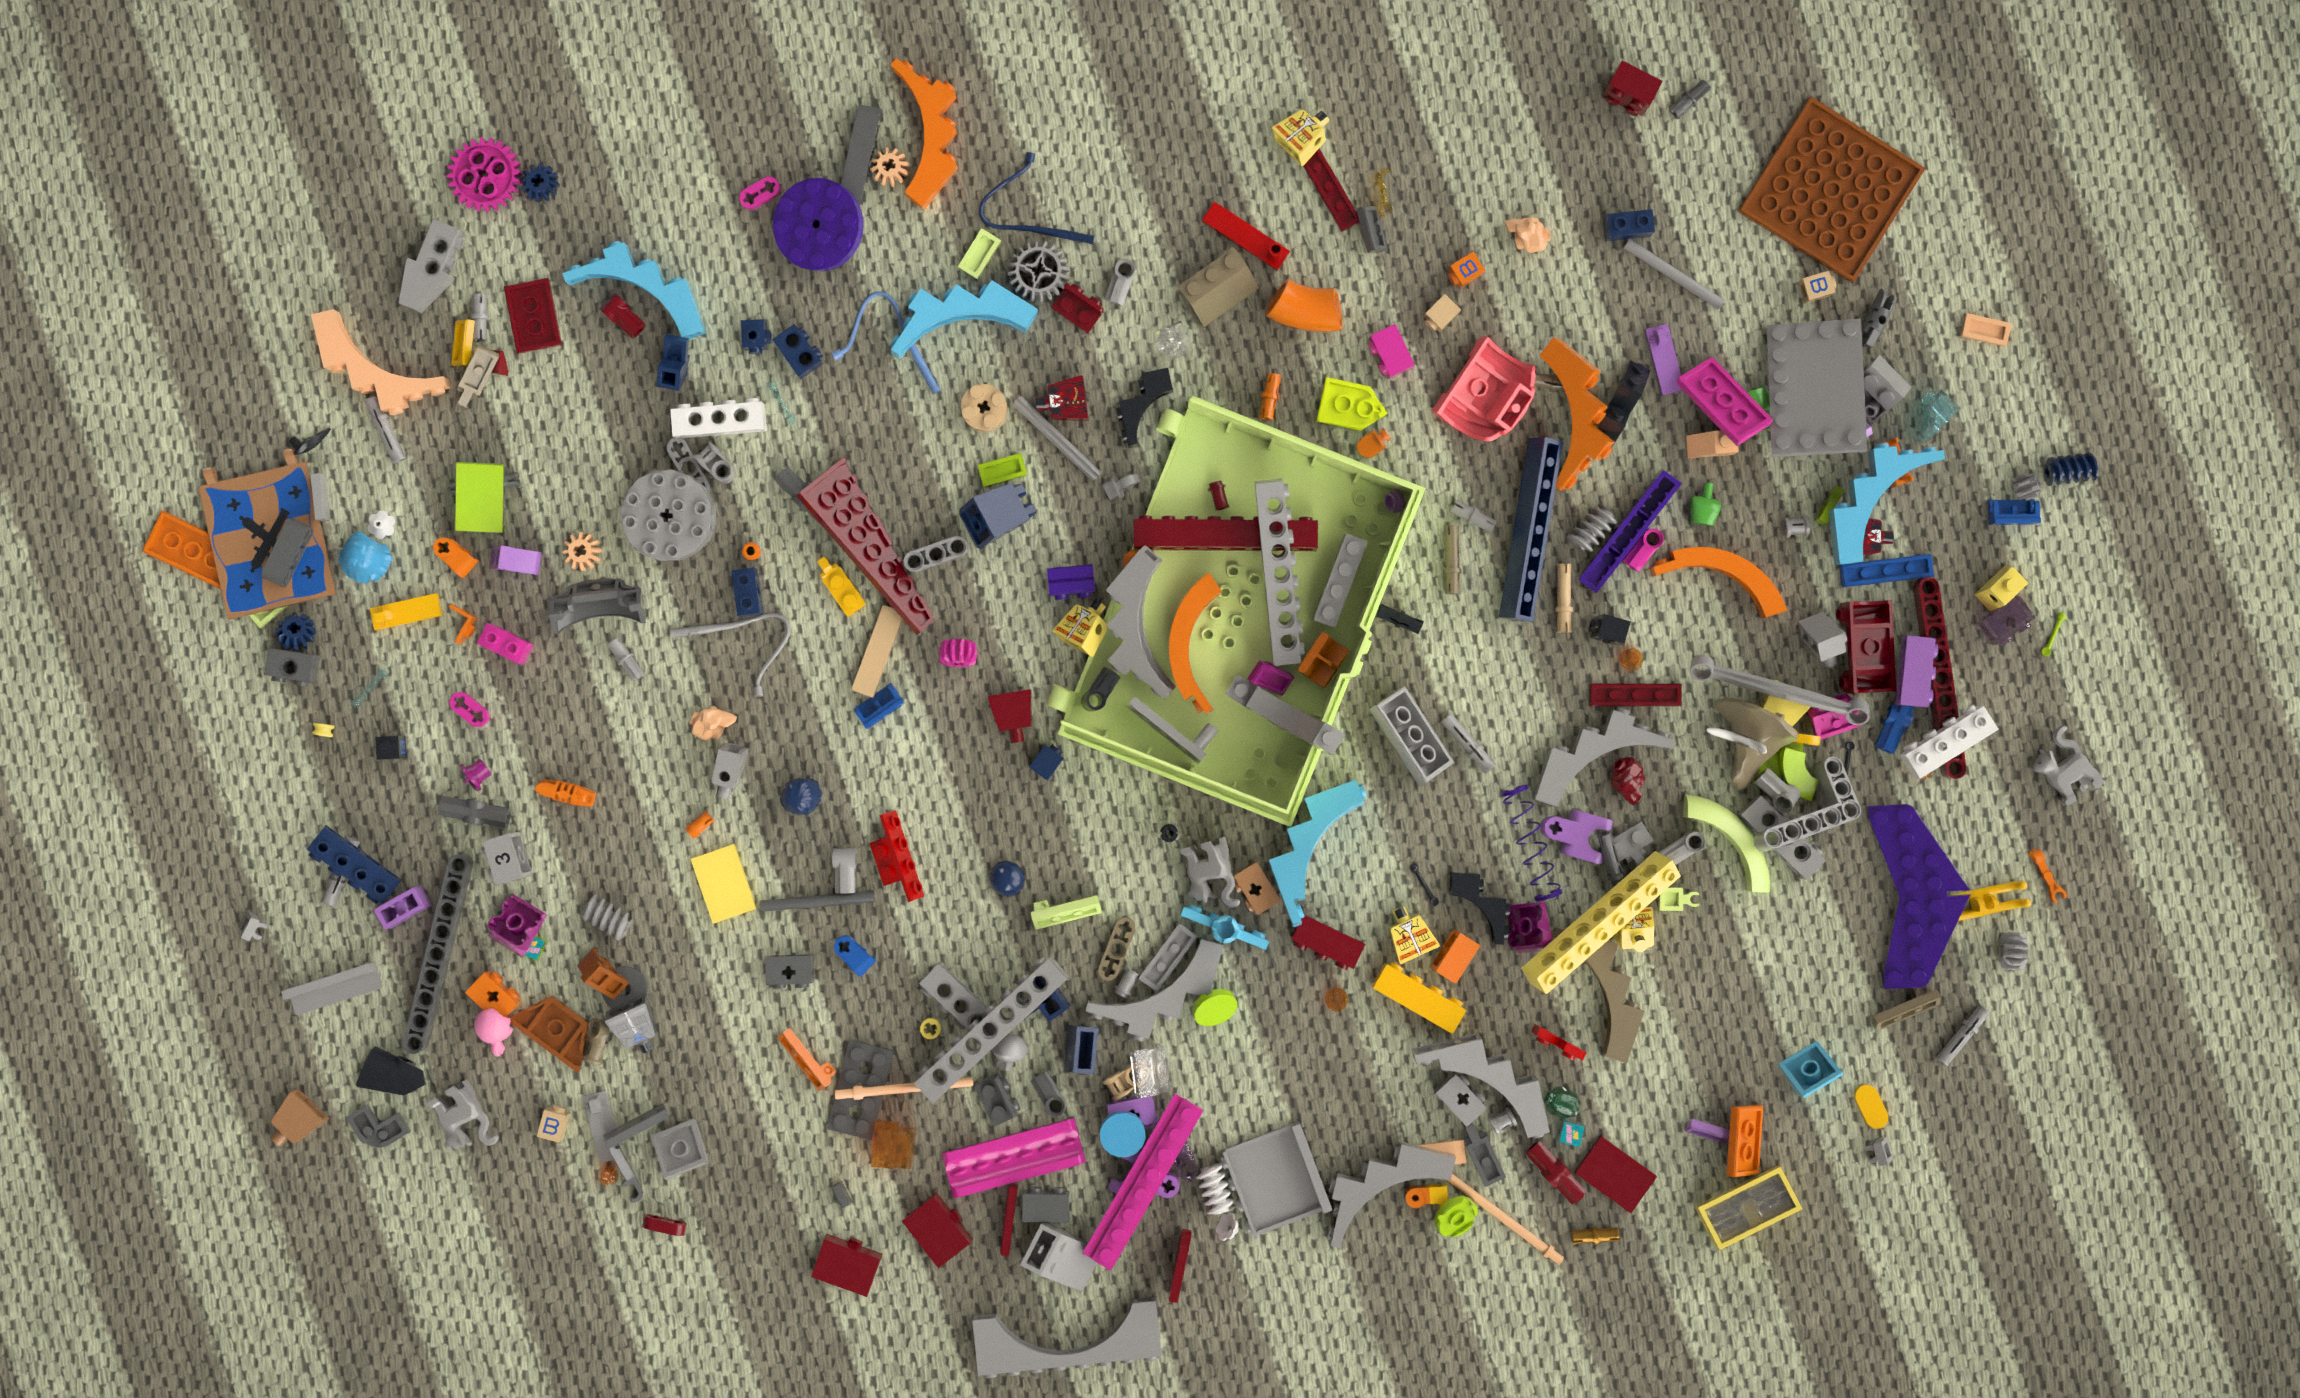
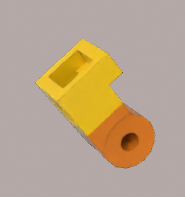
M1442 1183L1410 1186L1406 1189L1404 1195L1406 1203L1412 1208H1419L1423 1204H1438V1208H1440L1448 1201L1447 1185Z

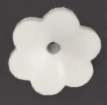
M379 511L377 514L370 515V524L367 528L369 533L375 534L377 539H383L386 535L390 536L393 534L394 517L388 516L386 511Z
M1229 1212L1227 1215L1222 1214L1216 1227V1232L1219 1234L1220 1240H1230L1238 1233L1239 1227L1238 1221L1235 1220V1214Z

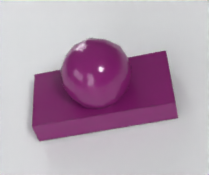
M1259 660L1247 679L1252 684L1283 696L1295 677L1291 673L1275 667L1271 662Z

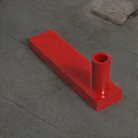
M1215 201L1202 219L1203 223L1276 271L1279 270L1290 253L1280 243L1269 238Z

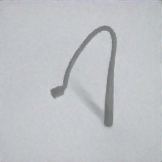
M767 613L730 623L670 629L671 638L700 635L733 629L769 617L781 619L786 626L785 636L775 652L761 668L756 678V687L753 688L754 697H763V687L760 686V680L766 669L786 644L790 635V623L781 614Z

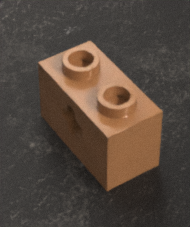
M1257 861L1233 875L1236 890L1238 893L1243 891L1247 897L1244 903L1250 913L1255 911L1259 915L1281 901ZM1252 883H1254L1256 886H1261V888H1259L1260 894L1255 895V893H1249V891L1251 890L1250 885Z

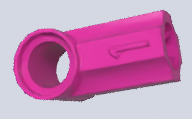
M1658 529L1646 530L1622 561L1636 572H1640L1656 549L1663 544V533ZM1649 533L1655 534L1657 542L1653 546L1649 545L1646 540Z

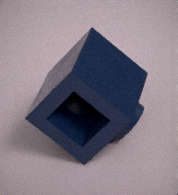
M764 319L741 320L742 348L748 351V354L753 355L762 354V350H768V344H771L772 336L771 330H767L766 321Z

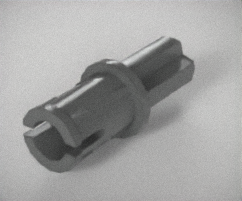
M1701 80L1689 92H1684L1683 97L1669 108V111L1676 119H1679L1692 106L1695 107L1697 102L1711 90L1709 83Z

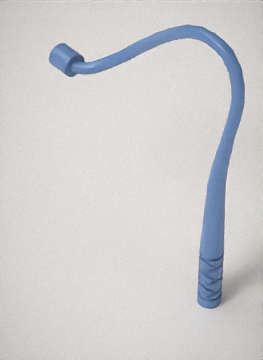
M874 292L866 297L858 311L847 346L842 350L839 348L832 352L836 361L844 357L843 354L851 348L863 311L867 303L876 296L885 297L891 302L902 332L904 331V321L899 307L889 294ZM913 344L909 348L934 395L941 391V389L938 387L917 347Z

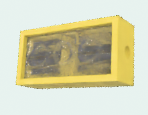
M1775 1166L1694 1206L1714 1247L1718 1250L1802 1210L1784 1172L1779 1166Z

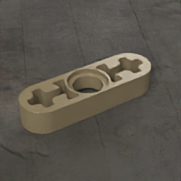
M1122 917L1115 924L1098 968L1099 976L1103 980L1111 981L1118 976L1135 932V923L1131 918ZM1125 921H1128L1129 927L1132 928L1131 931H1126L1124 938H1128L1127 943L1122 939L1114 938L1115 934L1120 936L1122 929L1119 927V924H1124ZM1115 942L1121 943L1124 947L1123 953L1120 955H1114L1110 951L1111 945ZM1107 955L1112 959L1120 960L1119 964L1114 962L1112 969L1115 970V973L1109 974V977L1105 976V971L1102 970V967H1107L1110 960L1105 959Z

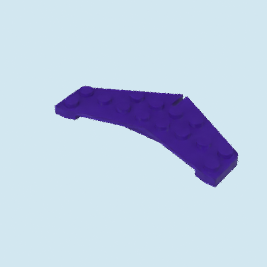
M1909 804L1868 806L1870 822L1900 896L1883 976L1884 989L1924 987L1929 983L1971 895H1948V891L1971 889L1913 806Z

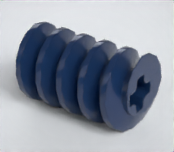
M2090 452L2084 455L2050 457L2047 459L2044 468L2047 486H2052L2053 479L2057 485H2061L2062 478L2066 484H2070L2071 477L2075 483H2078L2080 476L2084 482L2089 480L2090 475L2093 481L2098 476V464L2094 455Z

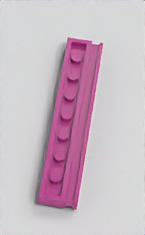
M1177 1093L1174 1094L1082 1254L1087 1255L1110 1271L1112 1270L1204 1109L1179 1096Z

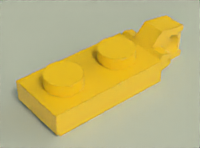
M825 556L817 561L824 571L819 574L823 583L847 617L867 605L837 563L831 566Z

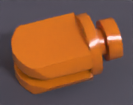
M1384 428L1380 430L1381 433L1378 434L1376 430L1371 431L1358 441L1357 450L1363 457L1372 458L1384 450L1386 447L1384 441L1387 440L1388 442L1391 439Z

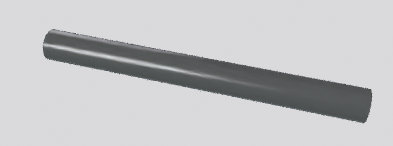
M874 891L760 900V911L875 902Z

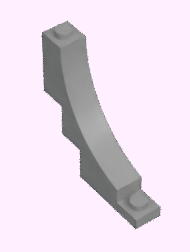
M1236 675L1225 695L1280 729L1286 730L1302 741L1310 743L1327 755L1334 754L1345 736L1344 733L1328 723L1296 709L1239 675Z
M1479 1033L1411 1049L1416 1064L1427 1065L1437 1059L1441 1070L1455 1071L1474 1076L1497 1089L1515 1108L1527 1138H1540L1545 1133L1550 1132L1539 1081L1535 1074L1514 1078L1511 1061L1506 1053L1486 1058L1483 1041Z

